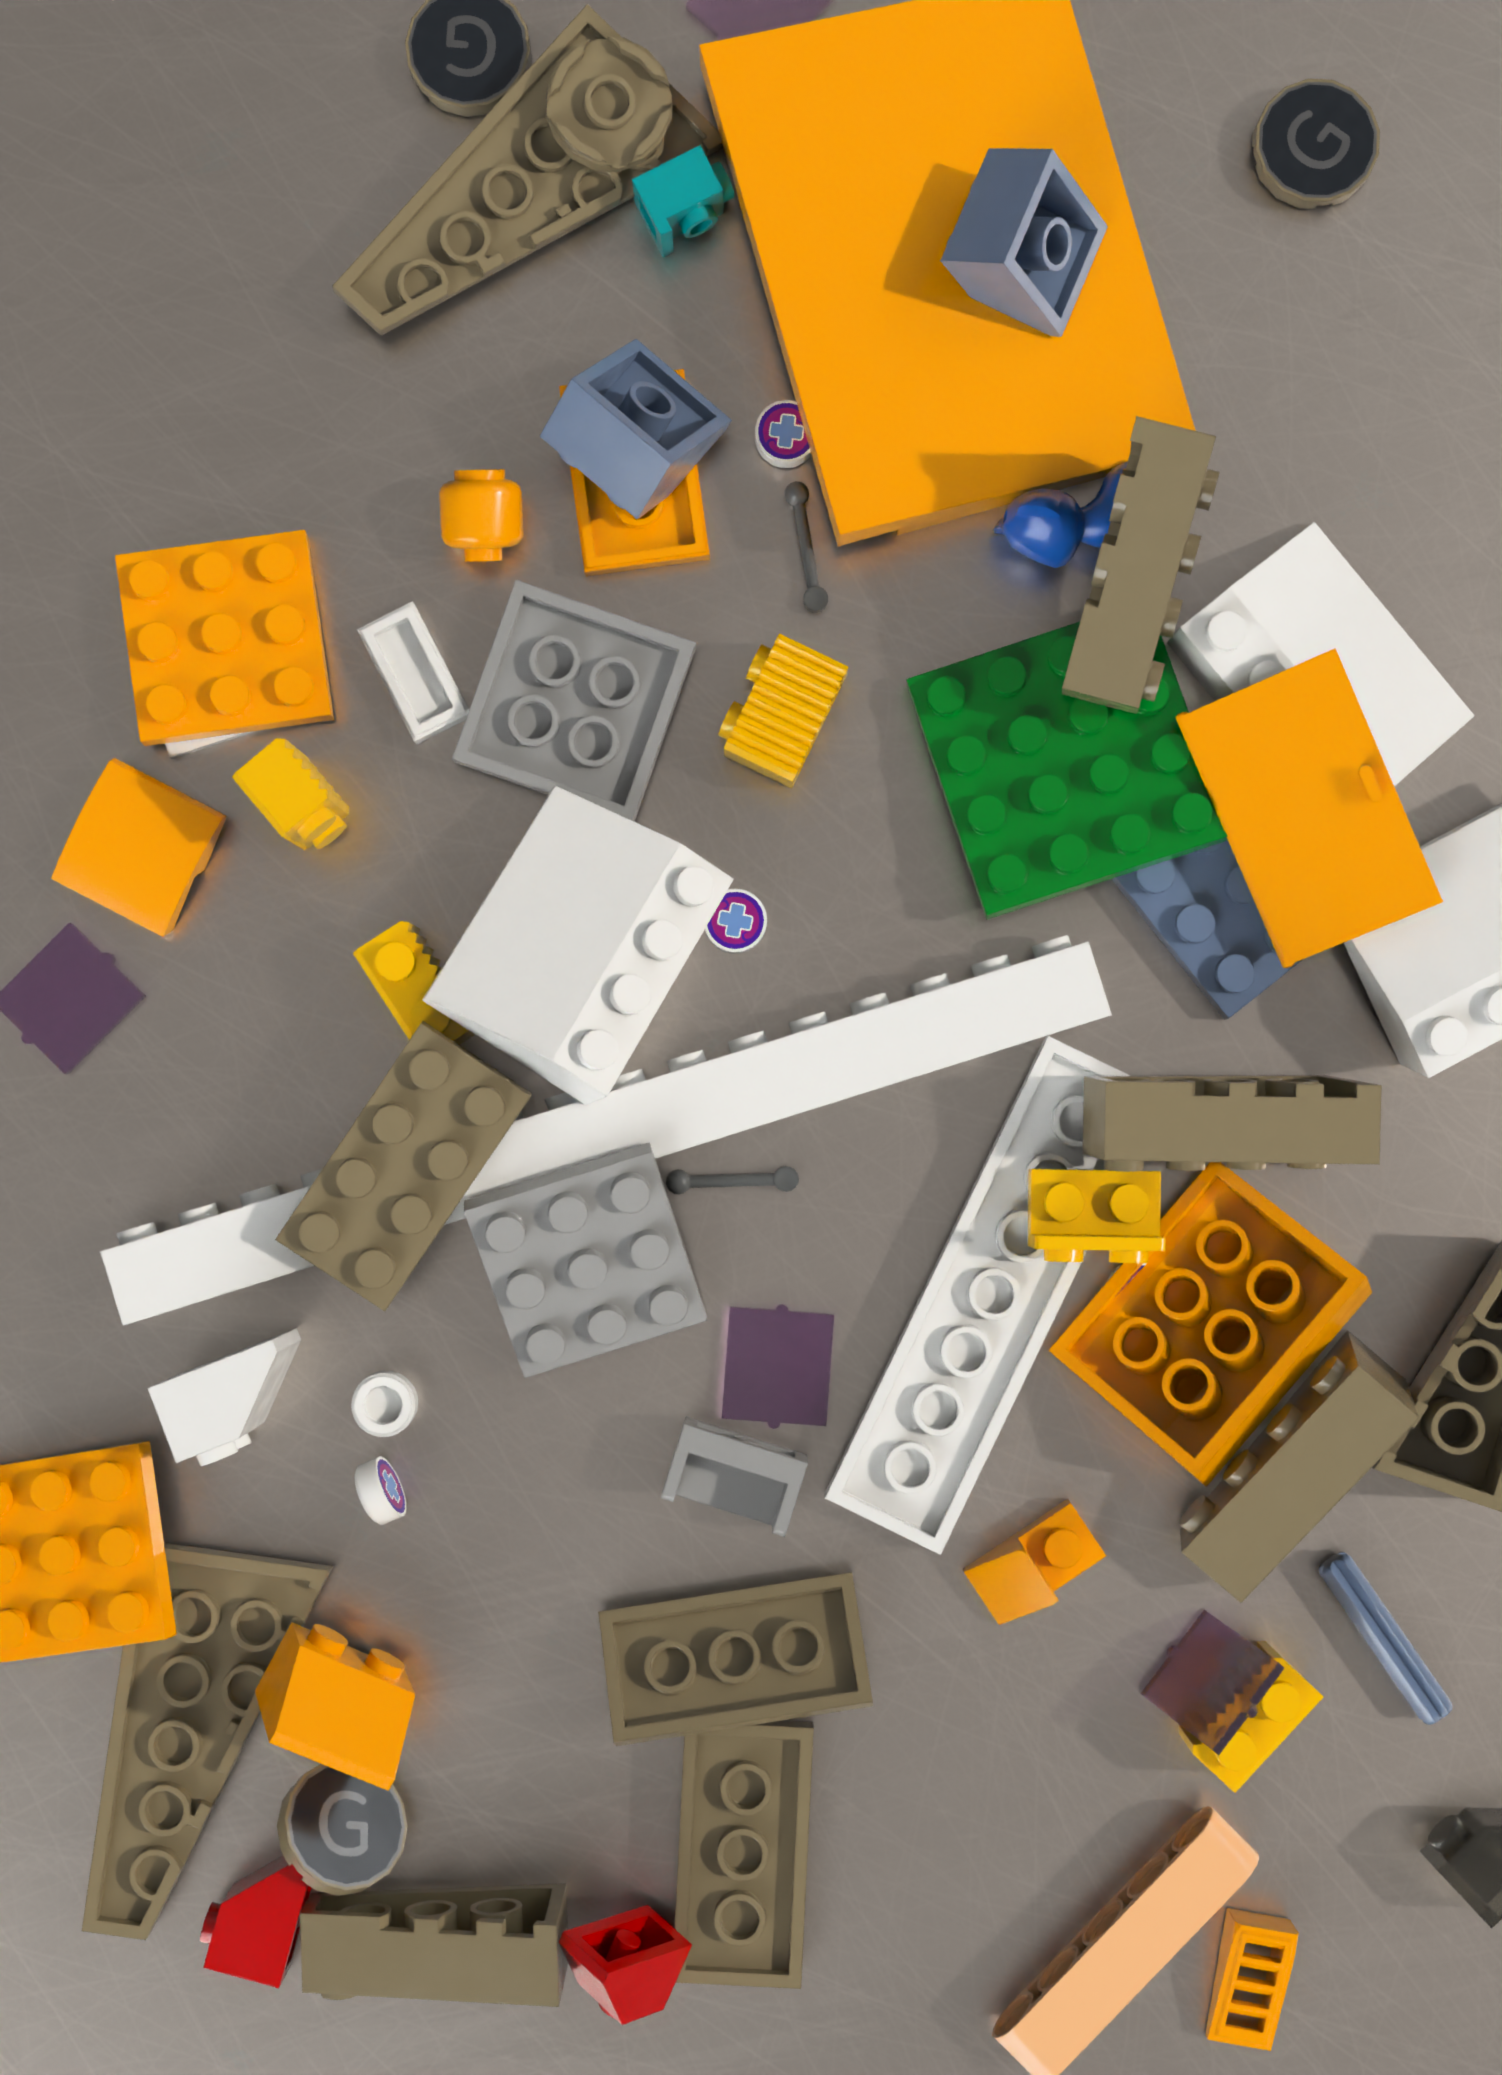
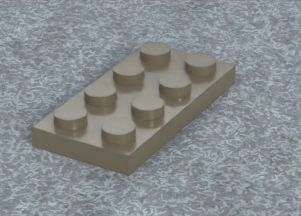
M422 1021L275 1240L375 1306L386 1311L518 1117L532 1093Z
M852 1572L598 1612L613 1743L616 1746L873 1706Z
M782 1720L684 1736L675 1929L692 1944V1947L676 1983L801 1989L814 1734L813 1722Z

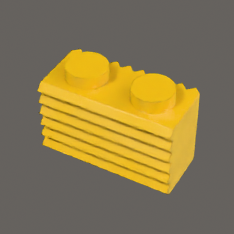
M780 633L772 648L761 644L746 675L747 680L755 683L745 705L736 701L732 703L718 733V736L727 740L724 746V756L786 787L793 788L842 687L849 667Z
M276 738L232 776L282 838L284 837V839L289 840L294 845L296 844V846L303 850L312 845L317 849L327 846L347 827L343 819L349 815V805L341 800V796L333 790L332 785L325 781V777L317 771V767L309 761V758L286 739Z
M399 921L353 952V955L409 1040L422 1021L459 1045L475 1035L422 1001L441 967H439L440 959L432 956L434 949L426 946L427 939L419 935L420 928L409 922Z
M1257 1641V1650L1248 1651V1660H1239L1240 1669H1231V1678L1222 1679V1688H1213L1214 1697H1205V1706L1196 1707V1716H1188V1725H1179V1735L1193 1755L1234 1793L1237 1792L1323 1698L1312 1684L1266 1641Z

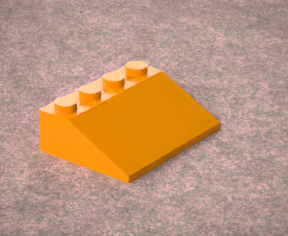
M1209 1162L1205 1170L1197 1176L1161 1218L1160 1236L1166 1238V1251H1148V1263L1127 1285L1126 1283L1143 1263H1123L1048 1350L1206 1487L1372 1294L1367 1276L1221 1162Z

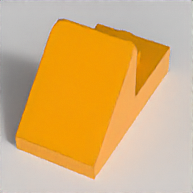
M1066 1499L962 1570L997 1623L1001 1625L1057 1603L1059 1600L1054 1591L1106 1557V1554L1071 1502Z

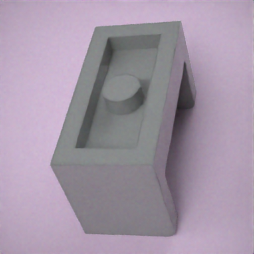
M686 1416L661 1498L672 1502L675 1495L772 1525L773 1534L785 1537L808 1466L807 1454Z

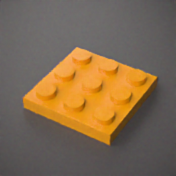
M305 530L115 555L139 738L144 746L334 720L309 538Z
M150 1441L0 1464V1663L165 1640L177 1635Z

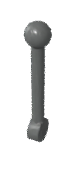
M795 481L786 487L785 498L790 505H793L807 590L803 596V604L808 611L818 613L826 608L828 594L820 587L805 506L809 498V490L804 483Z
M788 1166L778 1168L775 1173L688 1175L687 1172L677 1169L670 1172L666 1177V1186L670 1192L678 1195L684 1194L689 1188L776 1186L779 1190L788 1192L796 1188L799 1177L796 1170Z

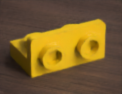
M1029 1169L1028 1246L1034 1249H1044V1261L1083 1262V1250H1109V1262L1148 1263V1251H1166V1238L1160 1236L1161 1171L1124 1172L1110 1170Z

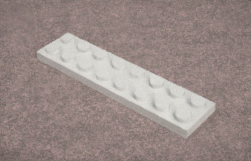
M1050 1036L1045 1037L824 1493L825 1499L940 1555L1082 1263L1044 1261V1249H1034L1028 1246L1029 1169L1105 1170V1160L1083 1154L1084 1076H1130ZM1083 1250V1259L1087 1250Z

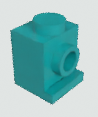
M701 145L632 179L635 204L663 258L674 253V238L682 234L686 238H692L712 228L717 223L718 216L724 214V202L735 197L734 189L724 167L719 161L710 165Z

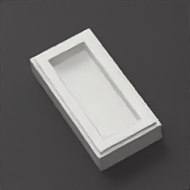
M413 601L357 629L413 741L417 745L466 720L469 708Z

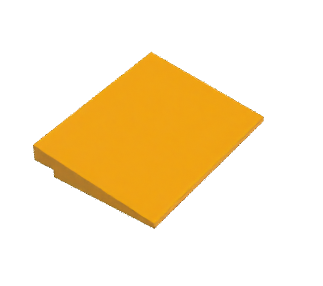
M912 0L699 44L700 68L838 547L892 531H896L898 536L1008 505L1016 497L1028 491L1042 488L1061 490L1104 478L1112 468L1128 461L1131 448L1130 438L1136 416L1196 431L1070 0ZM988 148L1053 149L1108 226L1062 337L1049 336L970 298L940 261Z

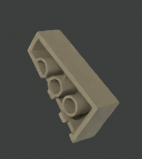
M1136 416L1130 438V455L1126 469H1123L1122 474H1120L1109 519L1110 526L1108 533H1105L1091 582L1090 597L1087 598L1063 682V695L1135 714L1138 713L1141 699L1155 701L1165 664L1153 661L1154 653L1160 635L1173 638L1183 600L1171 597L1177 572L1191 575L1202 537L1189 533L1195 509L1199 508L1209 511L1220 474L1219 471L1207 469L1216 436Z
M1328 1075L1084 1076L1083 1154L1105 1160V1170L1124 1172L1143 1171L1144 1161H1166L1167 1169L1181 1171L1205 1170V1162H1227V1168L1240 1170L1266 1169V1163H1287V1167L1298 1169H1324L1326 1164L1380 1165L1382 1085Z
M1502 1241L1409 1387L1420 1418L1372 1467L1375 1470L1502 1512Z
M1347 1330L1283 1408L1273 1417L1252 1445L1233 1459L1226 1468L1223 1479L1208 1497L1205 1495L1198 1497L1187 1508L1179 1522L1182 1526L1180 1529L1181 1553L1242 1603L1420 1418L1406 1379Z
M566 1883L370 1890L341 1896L324 1892L311 1893L300 1912L302 1993L321 1994L323 1998L328 2000H344L355 1996L559 2007L568 1967V1961L558 1943L563 1931L568 1930Z

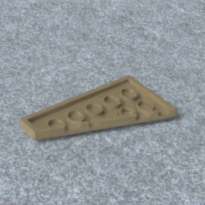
M587 4L332 285L333 292L382 336L633 198L632 179L699 145H701L706 157L723 148L719 131L670 84L669 89L673 102L672 120L660 148L646 161L635 167L614 172L593 170L571 159L555 141L546 117V94L549 79L557 61L575 44L588 39L594 41L597 39H607L608 36L621 37Z
M164 1543L177 1635L165 1640L123 1645L82 1932L140 1940L148 1938L261 1713L255 1689L291 1622L302 1627L304 1626L333 1566Z

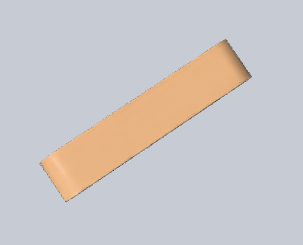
M1207 1806L1194 1813L1007 2006L996 2021L992 2036L1031 2075L1061 2074L1246 1882L1257 1866L1259 1860L1258 1852L1212 1807Z

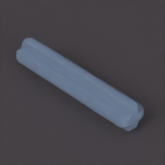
M1339 1552L1325 1560L1319 1567V1574L1419 1719L1425 1724L1431 1725L1447 1716L1452 1711V1702L1352 1557L1345 1552Z

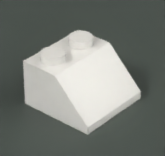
M297 1328L180 1373L148 1388L176 1463L196 1456L200 1467L228 1457L238 1452L239 1448L252 1443L248 1433L266 1421L301 1342Z

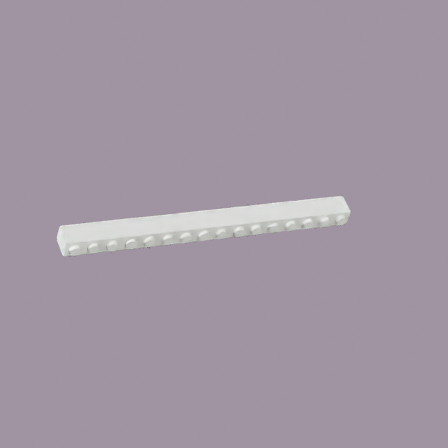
M1066 935L1032 946L1035 958L1011 966L1006 954L971 966L974 977L950 985L947 973L911 984L913 997L889 1004L886 992L850 1003L853 1015L828 1023L826 1013L821 1012L790 1022L789 1026L792 1035L768 1042L765 1032L760 1031L729 1041L728 1045L731 1054L707 1061L704 1051L700 1050L668 1060L667 1064L670 1073L652 1079H645L643 1069L622 1074L618 1077L607 1097L587 1105L566 1092L547 1098L545 1102L548 1111L527 1118L523 1117L522 1111L520 1112L444 1225L466 1218L464 1213L465 1200L650 1142L656 1159L1111 1016L1110 1007L1089 942L1071 946L1069 936ZM322 1169L301 1175L304 1188L280 1195L277 1184H273L241 1194L239 1197L243 1207L225 1213H218L216 1203L180 1213L178 1217L181 1226L158 1233L155 1223L152 1222L117 1233L120 1245L100 1251L122 1325H128L314 1266L275 1239Z

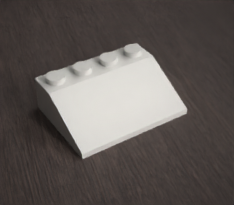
M1315 522L1220 594L1175 632L1173 638L1167 641V644L1214 701L1336 648L1394 787L1475 716Z
M555 785L422 1001L583 1104H590L609 1095L734 879L683 844Z
M1502 803L1420 846L1443 900L1442 903L1344 942L1399 1063L1427 1078L1442 1072L1502 1039Z

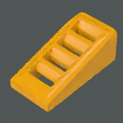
M1227 1908L1205 2032L1207 2040L1271 2051L1294 1963L1299 1935L1290 1919ZM1251 1943L1271 1947L1270 1956L1244 1952L1245 1944ZM1243 1966L1267 1971L1266 1980L1238 1975L1239 1968ZM1234 1989L1263 1994L1262 2003L1232 1999ZM1228 2012L1258 2017L1257 2029L1225 2024Z

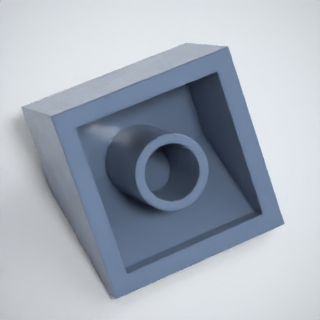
M988 148L940 261L970 298L1049 336L1062 337L1108 226L1053 149Z
M634 339L570 380L540 437L553 447L567 464L580 470L601 488L615 505L625 509L638 519L674 491L726 431L732 420L640 341Z

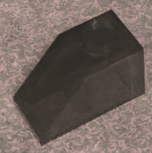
M1465 1807L1457 1816L1450 1815L1442 1819L1432 1829L1428 1836L1429 1843L1420 1852L1492 1929L1502 1919V1809Z

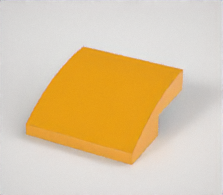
M113 758L109 760L85 802L62 850L51 879L164 937L173 931L195 876L205 871L227 816L136 768Z

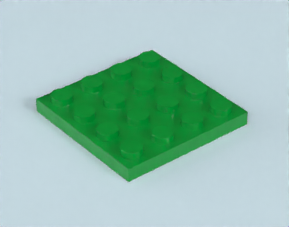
M1080 621L906 679L907 688L986 920L1228 841L1227 834L1219 821L1176 720V716L1179 713H1189L1161 635L1158 639L1153 661L1164 663L1165 666L1154 702L1141 699L1137 714L1062 694V686Z

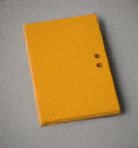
M1336 648L1192 712H1181L1176 716L1177 723L1219 821L1227 834L1228 842L1283 968H1289L1297 961L1443 902Z

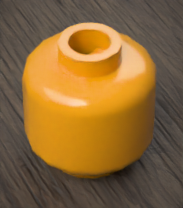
M505 469L454 470V480L443 484L439 491L441 537L443 542L452 548L464 549V561L467 562L503 560L502 548L515 546L523 539L522 491L520 486L512 480L505 479Z

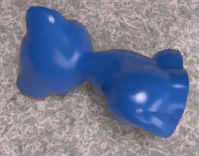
M1127 462L1110 470L1105 476L1095 499L1083 507H1080L1071 495L1061 490L1042 488L1021 494L1008 505L1004 516L997 522L993 532L1005 535L1010 547L1023 556L1053 568L1065 566L1072 559L1081 542L1100 548L1105 533H1108L1114 496L1120 474H1122L1123 469H1126Z

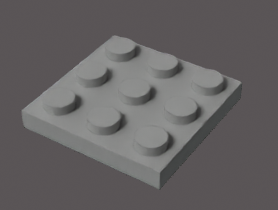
M515 580L452 760L455 763L546 795L556 785L635 822L692 661L696 642Z
M650 1142L464 1201L466 1219L524 1378L708 1321Z

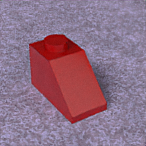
M284 1856L234 1883L221 1904L211 1903L200 1935V1942L209 1944L203 1968L279 1989L291 1967L300 1935V1912L312 1891V1888L301 1880L303 1876L297 1872L294 1865H288Z
M649 1905L563 1931L558 1942L578 1984L598 2002L599 2007L605 2014L616 2019L621 2025L664 2010L692 1947V1944Z

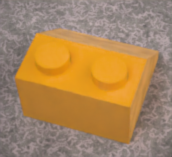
M291 1622L255 1689L269 1743L389 1791L396 1777L415 1698V1692L404 1670V1663L390 1653L380 1649L372 1648L369 1654L347 1646L348 1640L343 1635L324 1625L314 1624L312 1629L309 1630Z

